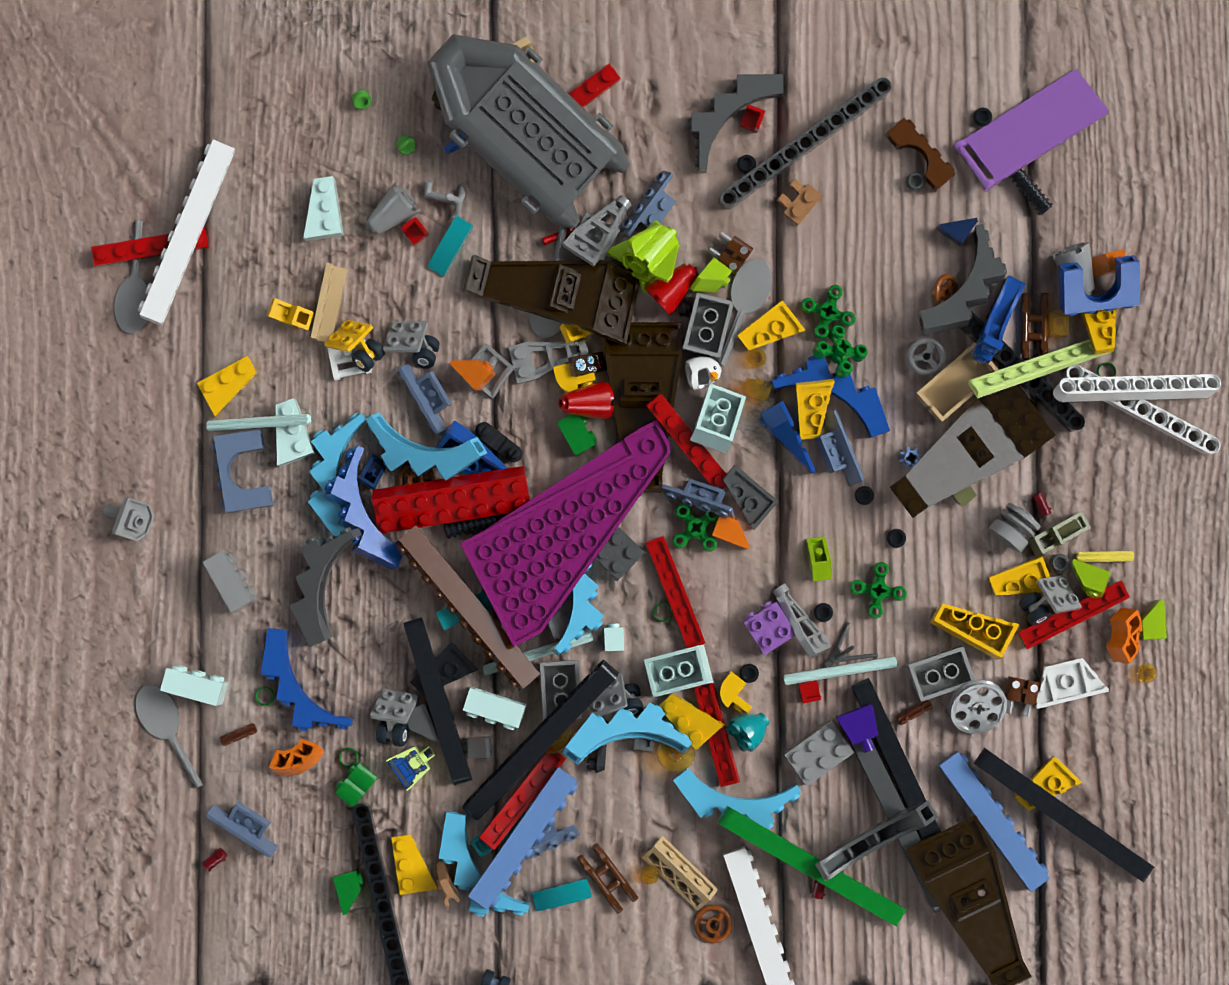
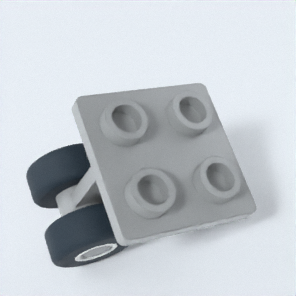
M392 321L383 351L414 352L412 357L414 364L420 368L428 369L435 364L436 355L434 352L439 351L440 342L433 336L425 335L428 327L427 321Z
M1064 576L1039 579L1037 584L1044 597H1041L1039 592H1032L1019 601L1023 611L1031 612L1027 617L1031 625H1038L1051 616V612L1046 606L1050 604L1055 613L1079 610L1082 607Z
M619 673L616 679L590 705L591 714L603 716L623 708L632 712L634 717L640 715L643 712V703L640 699L636 698L641 695L639 686L633 683L624 684L623 675Z
M388 689L382 690L370 714L371 719L382 720L379 722L376 730V740L378 743L387 744L392 739L394 746L403 747L406 744L409 732L406 723L419 699L418 694Z

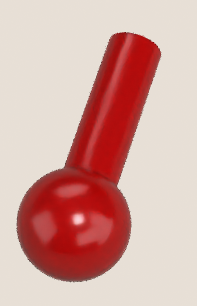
M567 228L565 239H567L576 228ZM559 232L542 238L543 245L557 241Z

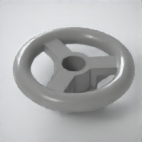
M925 337L912 343L908 350L907 358L910 367L916 373L928 376L941 370L945 363L946 354L943 346L937 340ZM928 343L925 350L913 356L915 349L919 345ZM933 346H935L940 353V360L938 364L933 360ZM923 354H928L929 360H925ZM918 361L921 365H930L932 369H921L915 362Z

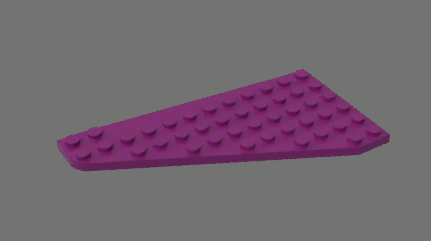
M657 420L627 436L481 533L460 543L514 647L542 633L667 460L670 453V444Z

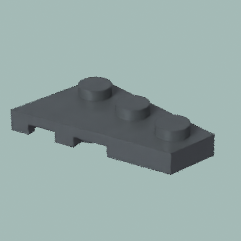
M735 464L722 478L753 530L757 528L779 502Z

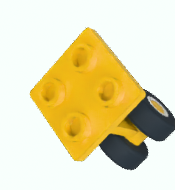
M353 320L343 322L341 327L331 334L324 343L327 348L350 352L354 347L358 350L352 355V361L356 367L364 372H369L374 367L373 360L379 361L385 355L383 347L379 342L374 339H368L366 342L363 340L373 329L372 325Z

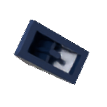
M971 218L939 224L937 230L960 246L976 225L978 219Z
M372 454L358 474L357 480L375 490L387 468L383 460Z

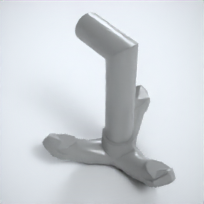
M425 180L423 197L454 205L455 209L449 217L452 220L461 211L465 190L462 185H459L458 196H454L451 193L442 194L432 191V181Z

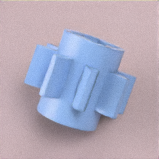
M906 447L907 453L900 452L903 458L899 462L905 464L904 469L908 466H911L912 469L923 455H918V448L911 451L910 447ZM909 453L911 456H915V460L912 461L913 464H911V461L906 460Z

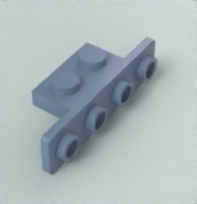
M663 170L656 176L651 188L645 191L643 199L635 205L632 214L622 223L620 229L622 234L630 236L639 223L647 228L654 220L659 223L662 222L676 202L663 191L674 176L671 172Z
M409 364L399 367L401 379L406 382L411 396L417 401L419 409L428 420L431 430L435 434L446 431L447 428L438 413L452 403L434 372H428L418 379Z
M833 410L826 413L824 423L828 433L815 439L829 473L844 469L850 486L864 481V476L837 411Z
M689 479L684 491L665 484L661 487L665 497L669 500L674 501L676 499L682 501L687 506H697L704 512L711 511L717 513L722 518L729 517L733 519L735 516L732 507L721 504L725 496V491L692 479Z
M239 801L230 814L216 805L206 814V817L212 822L220 825L229 833L237 836L244 843L252 846L269 858L278 848V845L263 836L271 822Z
M554 823L550 828L546 826L543 831L545 834L539 844L534 843L531 848L534 851L529 858H536L547 850H553L564 842L576 839L580 835L576 825H572L557 832Z

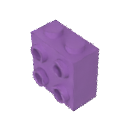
M771 601L762 605L761 608L763 610L757 614L753 611L745 616L746 621L743 622L763 655L796 636L778 603L774 602L772 604Z

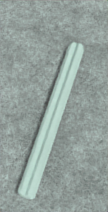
M310 414L212 420L207 421L206 428L208 431L309 425L312 421Z
M591 631L590 633L585 632L578 640L574 638L570 644L572 647L591 642L593 641V635ZM559 641L523 652V654L529 661L554 654L552 651ZM495 662L483 666L485 675L498 672Z
M896 657L786 674L783 676L785 685L894 668L897 667Z

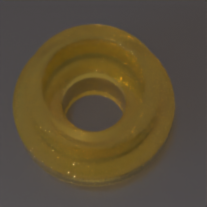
M752 349L747 355V361L750 366L759 368L765 364L766 354L761 349ZM753 356H760V361L755 362Z
M1145 663L1138 667L1137 677L1140 681L1149 683L1156 678L1157 672L1153 665ZM1146 669L1149 671L1147 677L1143 675V671Z
M646 865L642 868L641 879L643 882L653 884L658 881L660 873L656 867Z

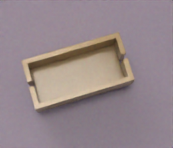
M975 342L914 394L925 408L927 406L930 407L928 411L938 423L943 422L974 394L968 385L969 380L999 370L992 361L981 364L974 360V356L971 353L976 345Z

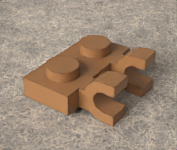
M794 179L788 187L799 195L791 202L785 194H782L777 199V202L786 208L783 214L796 225H799L823 195L810 184H807L804 188L799 181Z
M443 860L437 862L435 874L438 880L436 881L440 891L443 892L445 906L448 907L450 906V898H455L456 902H460V897L457 893L459 890L457 885H454Z

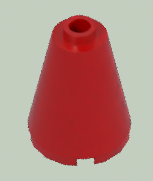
M683 263L674 269L673 276L668 283L656 279L644 287V289L670 316L697 278L695 275L697 271L690 263L688 265Z
M597 382L563 393L558 400V406L564 413L605 420L612 416L614 406H611V400H614V395L609 383Z

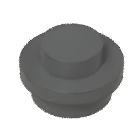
M918 172L909 174L906 179L907 188L914 192L920 191L925 185L924 176Z
M1055 554L1050 558L1049 565L1054 572L1062 573L1067 570L1069 560L1063 554Z

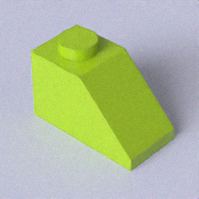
M713 258L697 277L690 289L692 291L717 293L721 287L725 288L731 279L728 277L732 270Z
M826 537L806 539L813 582L832 579V563Z
M1073 559L1072 570L1083 592H1086L1092 598H1102L1111 572Z
M1156 600L1141 617L1142 632L1139 634L1140 640L1167 638L1164 600Z

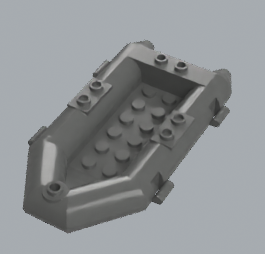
M452 34L427 62L445 124L453 130L448 137L461 149L468 144L524 196L520 203L532 215H535L539 210L553 224L570 229L575 228L580 219L573 201L603 167L623 173L630 165L623 145L609 133L613 125L601 113H598L595 118L591 116L539 66L543 59L530 46L523 51L520 47L513 44ZM527 54L536 63L533 64L525 55ZM596 121H598L606 130L604 131V130L596 123ZM457 131L463 138L466 139V141H464V140H463L458 134H456L455 132ZM527 198H529L535 205H537V207H535L529 200H527Z

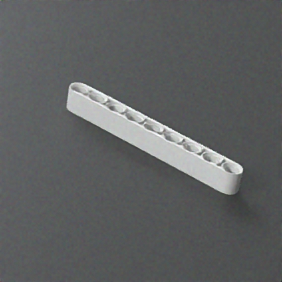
M1079 365L1067 367L1063 372V378H1071L1069 375L1071 369L1077 371V378L1100 377ZM1120 400L1104 401L1202 454H1214L1220 449V441L1216 437L1146 400H1128L1127 406L1122 405ZM1139 405L1144 406V415L1138 413L1137 408ZM1156 414L1161 415V424L1155 422L1154 417ZM1173 423L1178 424V433L1172 430L1171 426ZM1190 432H1194L1196 435L1194 442L1189 439ZM1207 441H1211L1213 444L1211 451L1206 448Z
M1213 374L1063 378L1055 387L1053 395L1060 402L1209 398L1220 388L1221 381L1218 376Z

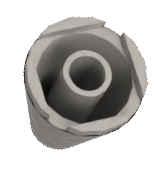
M397 182L391 186L368 218L369 224L367 225L373 233L378 232L381 234L421 212L420 207L416 209L414 206L417 204L414 198L404 187L399 189L397 187L399 183Z
M1089 242L1066 247L1062 254L1060 250L1054 253L1052 257L1058 267L1061 264L1078 262L1083 268L1084 293L1091 295L1095 287Z

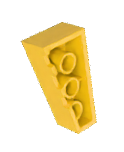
M947 604L939 605L929 622L996 660L1003 657L1019 626L1017 623L1003 621L1002 619L992 618Z

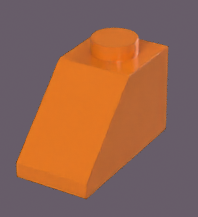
M1125 249L1093 257V277L1096 278L1115 273V257L1126 256Z
M451 360L449 362L474 390H482L496 375L493 371L494 367L486 360Z
M719 516L711 536L748 549L749 544L739 521L735 520V516L733 519Z

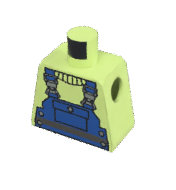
M414 746L386 761L408 791L431 769L427 761L436 755L430 746L421 752Z

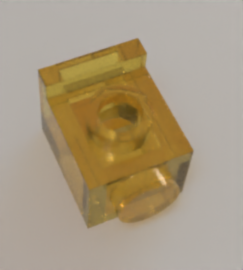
M1052 309V312L1048 313V337L1069 336V316L1065 315L1060 309ZM1061 319L1062 325H1057L1056 320Z
M747 377L742 386L745 389L743 394L764 404L773 385L769 384L767 387L765 386V381L757 377L755 380Z

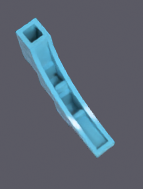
M380 412L365 419L369 429L378 438L379 445L386 451L381 457L384 465L391 472L409 462L412 471L418 476L427 473L436 466L440 476L448 480L487 454L478 437L450 448L427 447L412 442L400 435L386 422Z
M356 413L348 419L349 423L345 426L341 424L335 428L333 435L327 430L324 432L320 430L313 436L314 439L311 441L324 458V461L318 460L311 466L313 469L309 472L323 490L321 492L317 490L312 493L308 503L336 538L341 536V531L347 529L338 524L340 519L338 514L342 505L325 498L326 491L324 488L328 480L338 476L341 458L348 442L357 430L367 422L365 420L367 418L362 413L359 415Z
M585 573L570 593L571 609L568 624L561 640L552 651L557 656L561 653L565 655L572 647L570 642L574 638L578 640L584 634L583 628L590 633L592 629L596 631L603 624L601 619L604 615L587 601L591 602L597 596L596 590L599 586Z
M649 702L637 719L632 712L623 708L616 713L609 724L601 716L592 713L567 744L562 754L579 765L587 755L597 748L617 740L627 738L654 740L669 745L683 754L689 749L692 741L684 733H679L675 730L671 723L664 722L662 719L665 713L662 708Z
M689 768L673 778L677 787L700 818L703 816L707 818L715 812L713 808L715 807L723 813L726 806H729L743 815L746 814L751 820L767 829L774 826L772 823L775 820L771 814L773 812L777 814L785 808L783 805L788 801L794 802L800 797L799 793L801 792L800 788L794 784L786 790L768 797L755 799L737 798L710 788L699 780Z
M447 811L439 859H443V863L454 864V861L458 862L454 885H458V889L469 890V887H475L482 877V873L472 859L467 844V814ZM500 892L497 896L500 900L493 908L494 911L505 912V909L513 910V914L524 915V912L528 913L530 903L514 899ZM471 899L469 911L473 912V915L484 917L485 914H489L490 908L487 910Z

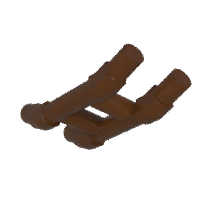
M1022 293L1020 349L1024 361L1029 360V341H1040L1041 356L1048 353L1049 293H1041L1040 314H1029L1030 293ZM1029 322H1040V333H1029Z
M596 843L592 846V849L604 863L602 866L594 870L583 855L578 856L576 860L615 912L619 914L623 911V908L611 893L612 891L621 886L632 902L637 901L639 897L605 851ZM609 870L615 880L606 886L600 876Z

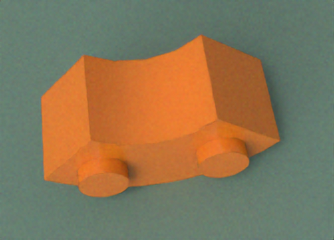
M1120 608L1109 619L1112 626V634L1106 648L1114 662L1130 664L1137 655L1141 645L1138 641L1139 634L1142 632V621L1137 609Z
M301 738L298 744L289 750H276L268 768L277 775H298L312 768L320 760L324 750L318 744Z

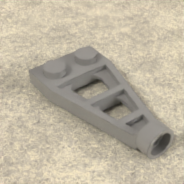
M620 195L612 203L577 227L563 242V247L594 267L606 253L625 212L631 206L630 201ZM607 214L615 218L610 227H606L599 222ZM593 228H598L604 232L599 243L591 241L585 237V234Z
M586 340L568 344L566 342H525L509 346L512 363L515 367L514 372L517 384L541 378L554 371L553 367L569 363L568 358L589 354ZM577 346H579L580 352L576 351ZM556 348H565L567 357L554 361L551 351ZM534 351L546 352L549 358L548 363L540 368H535L532 363L531 353Z
M783 584L775 589L773 593L809 657L812 658L831 648L828 637L821 632L789 594L790 589L787 585ZM800 623H803L812 635L806 636Z

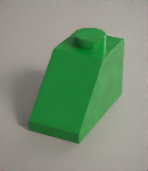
M358 869L333 877L343 915L349 912L364 884L363 875L358 873Z

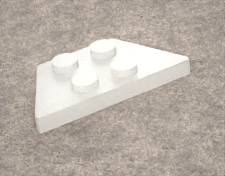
M1083 658L1045 666L1035 707L1039 709L1109 692V689L1102 683L1097 674L1091 670Z

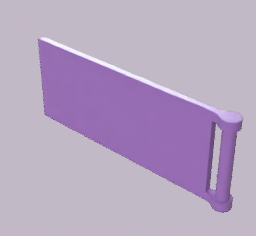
M1075 69L998 117L987 126L956 142L952 148L960 154L981 182V187L986 192L1005 178L1108 114L1109 110L1078 70ZM965 146H970L993 179L988 180L964 148Z

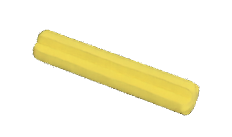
M1133 551L1077 552L1076 560L1081 562L1133 561L1134 553Z

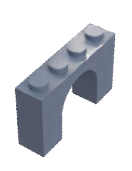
M257 429L214 436L212 449L217 454L215 468L220 474L218 488L223 493V498L220 499L222 509H225L226 513L274 506L270 486L241 489L233 482L230 475L231 464L237 456L242 453L265 449L262 430Z

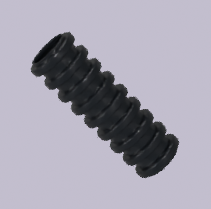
M1021 168L1010 175L1009 178L1013 179L1012 182H1015L1016 187L1020 188L1019 191H1023V196L1028 197L1027 201H1031V205L1035 206L1034 209L1039 211V215H1042L1052 207L1053 203L1048 202L1049 199L1044 197L1045 194L1041 193L1042 190L1037 188V184L1034 185V180H1030V175H1026V170L1023 171Z
M489 516L449 524L445 523L444 529L446 537L451 539L452 536L454 538L457 535L461 537L462 534L468 535L470 532L471 534H474L475 531L479 533L480 530L484 531L498 521L496 516Z

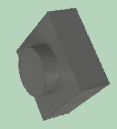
M634 738L632 750L652 753L654 740Z

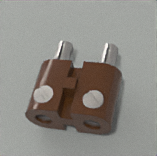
M721 232L719 237L727 242L728 246L722 254L712 247L708 250V253L732 270L731 274L735 276L754 248L737 236L731 238L724 232Z
M1008 676L1004 693L1007 699L1006 713H1012L1013 703L1017 701L1025 703L1023 716L1030 717L1031 707L1036 705L1040 683Z

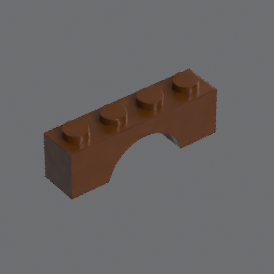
M904 117L886 133L885 137L897 150L912 148L923 155L926 161L925 181L937 192L955 175L953 172L954 168L950 163H945L940 158V152L936 148H931L926 136L922 133L919 134L915 130V124L910 119L906 120Z

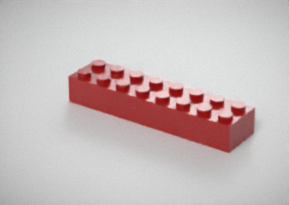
M525 466L456 476L448 480L437 479L372 490V502L377 527L381 533L412 529L415 525L420 528L508 514L530 501Z

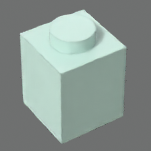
M608 624V628H604L605 651H624L623 627H620L619 624Z

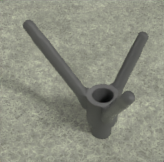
M847 622L837 646L825 663L830 667L833 664L837 665L839 662L878 657V653L845 656L855 648L852 645L844 651L840 649L850 626V622Z

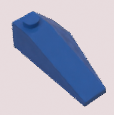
M782 401L760 414L761 418H759L763 429L767 428L811 474L816 472L808 452L801 445L800 435L793 429L794 422L784 402Z
M454 420L434 448L459 446L476 438V436ZM482 443L487 454L464 469L462 473L468 475L469 473L475 474L507 469V467Z

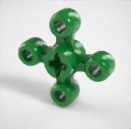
M831 285L827 290L828 300L824 304H818L809 297L801 302L803 312H813L820 317V323L814 329V336L819 340H823L829 335L828 326L831 321H840L845 327L852 326L856 321L855 314L851 311L841 312L837 309L836 302L843 293L839 285ZM832 290H837L838 295H833ZM805 303H810L811 308H806ZM830 308V312L833 314H830L829 317L825 316L826 312H824L823 310ZM849 316L851 318V322H847L845 320V317ZM823 329L824 335H820L818 330Z
M835 325L831 328L828 335L833 345L829 346L825 341H819L813 348V355L819 359L829 356L830 360L837 364L835 369L836 375L840 378H846L853 369L852 364L847 361V358L852 357L854 361L861 362L866 358L868 349L862 344L852 348L851 344L843 339L845 329L840 325Z
M685 504L678 505L675 514L686 522L687 527L683 533L676 534L673 537L672 544L674 547L682 549L687 545L689 539L695 537L702 542V547L705 551H714L717 547V541L706 533V526L718 520L719 516L717 513L715 518H711L709 512H705V515L701 518H695L692 516L689 506ZM681 508L686 509L685 515L679 513ZM693 523L696 525L702 523L699 533L697 531L690 532L693 528ZM682 538L683 544H677L676 539ZM707 541L713 542V546L711 548H708L706 546Z
M878 562L874 565L875 580L872 583L865 584L861 580H854L849 586L850 591L855 595L862 593L870 595L872 602L868 607L867 613L873 619H878L882 616L881 602L885 597H892L896 601H902L907 596V591L904 587L896 586L891 588L886 585L885 576L889 572V567L884 562ZM879 566L884 567L883 573L878 571ZM855 584L860 585L859 591L854 589ZM880 585V589H883L885 592L879 593L877 596V593L872 589ZM897 590L902 591L901 597L896 595ZM873 608L878 609V614L874 615L872 613Z

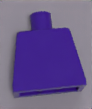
M867 704L836 716L837 721L852 745L860 743L864 753L875 749L871 738L878 736V730L872 704Z

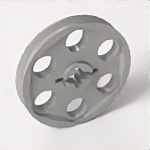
M975 680L964 684L953 694L949 703V715L954 725L959 730L969 734H980L993 729L1002 721L1007 711V700L1003 691L997 684L987 680ZM981 687L987 688L985 693L978 694V690ZM962 695H969L966 701H960ZM994 697H1001L997 703L991 702ZM959 711L965 712L962 717H955ZM990 713H996L995 718L991 720L987 719V716ZM971 721H978V724L976 726H969Z

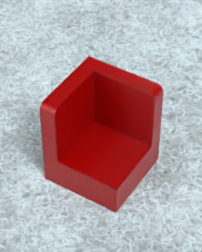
M747 104L740 127L758 133L765 110Z
M416 216L401 227L402 232L413 246L429 235Z
M817 680L798 684L803 704L822 700Z

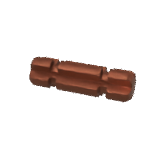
M929 700L922 701L920 705L913 706L906 710L904 714L897 715L896 719L900 725L908 722L907 720L911 721L923 714L924 711L927 712L932 709V704Z
M252 723L247 725L246 728L242 727L230 732L229 735L221 736L220 741L223 746L231 744V742H236L248 737V735L257 733V727Z

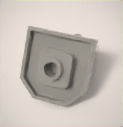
M125 497L121 508L110 504L103 508L104 515L116 519L112 531L113 534L135 541L148 535L154 519L151 505Z

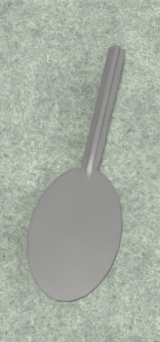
M135 221L134 240L142 238L143 221ZM140 259L132 260L131 277L127 278L120 285L115 298L114 309L117 323L127 333L140 331L148 321L140 318V312L138 311L141 301H146L148 294H145L148 285L143 279L139 278Z
M560 226L554 261L562 260L563 242L566 238L567 227ZM529 313L531 327L539 337L550 338L560 331L559 326L563 323Z
M754 259L745 263L733 280L731 301L734 302L733 306L738 312L718 362L721 366L725 367L744 315L758 310L769 295L772 275L769 266L762 260Z
M157 686L143 687L136 697V711L142 725L153 736L160 739H169L195 787L202 786L200 778L175 736L180 724L179 712L175 702L167 692L160 691L161 688Z

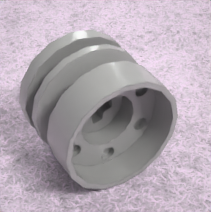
M1008 503L1005 507L1010 513L1004 510L1001 512L1006 521L995 519L988 529L1008 547L1021 553L1028 544L1023 535L1026 534L1034 537L1035 534L1031 529L1038 531L1041 526L1027 511L1012 503Z

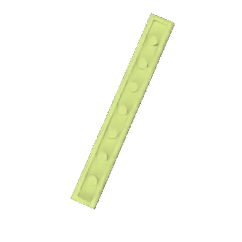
M1088 339L971 379L968 385L976 397L980 398L1108 353L1095 355L1091 341Z

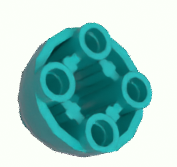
M762 712L759 714H742L732 718L726 729L731 736L736 738L738 741L737 745L741 751L753 752L762 742L766 733V727L770 723Z

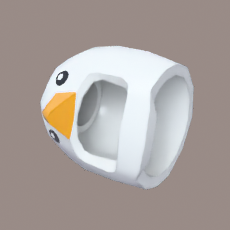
M699 356L685 362V374L692 391L709 387L710 383L714 384L720 378L721 367L711 357Z

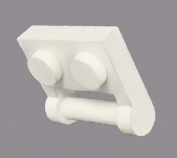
M354 347L350 352L327 348L335 381L341 380L340 378L365 373L358 367L338 370V365L353 362L352 355L358 350Z

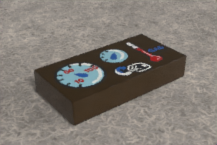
M603 352L568 358L573 377L607 370Z

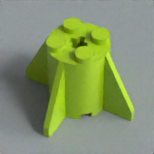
M654 220L645 231L611 247L607 255L623 262L626 269L630 267L633 270L631 274L639 279L642 292L646 293L647 291L644 287L653 282L655 277L667 283L672 278L680 244L676 237L677 232L672 227L667 228Z

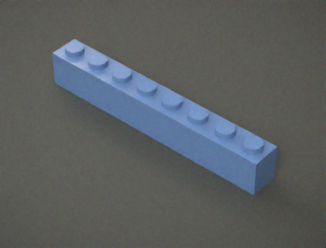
M957 751L953 752L938 763V767L972 814L977 816L985 832L1030 892L1034 891L1050 879L1047 875L1049 873L1048 869L1043 863L1039 864L1035 859L1037 857L1035 851L1031 847L1027 848L1024 843L1026 841L1025 837L1020 831L1016 832L1013 826L1015 824L1011 818L1003 815L1001 812L1003 807L997 800L993 801L990 797L992 792L987 785L984 784L982 786L978 779L981 777L974 768L972 770L967 765L969 761L963 753L959 754Z
M560 767L557 768L468 897L487 910L490 906L492 908L496 906L500 900L497 896L501 891L505 892L511 884L509 881L513 874L516 876L523 867L520 865L523 859L528 860L534 850L531 848L534 843H540L545 835L543 831L546 826L550 828L556 820L554 817L555 813L558 810L560 812L567 804V801H565L569 794L573 795L579 787L576 785L578 780Z

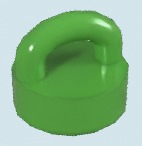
M365 90L356 91L351 96L352 103L357 109H366L371 104V97Z
M405 135L398 139L397 148L401 154L410 155L416 149V142L411 136Z

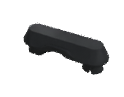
M481 422L476 426V435L508 461L518 462L521 460L523 455L521 448L487 422Z
M607 744L598 749L596 759H587V763H590L586 767L587 770H595L596 773L605 770Z

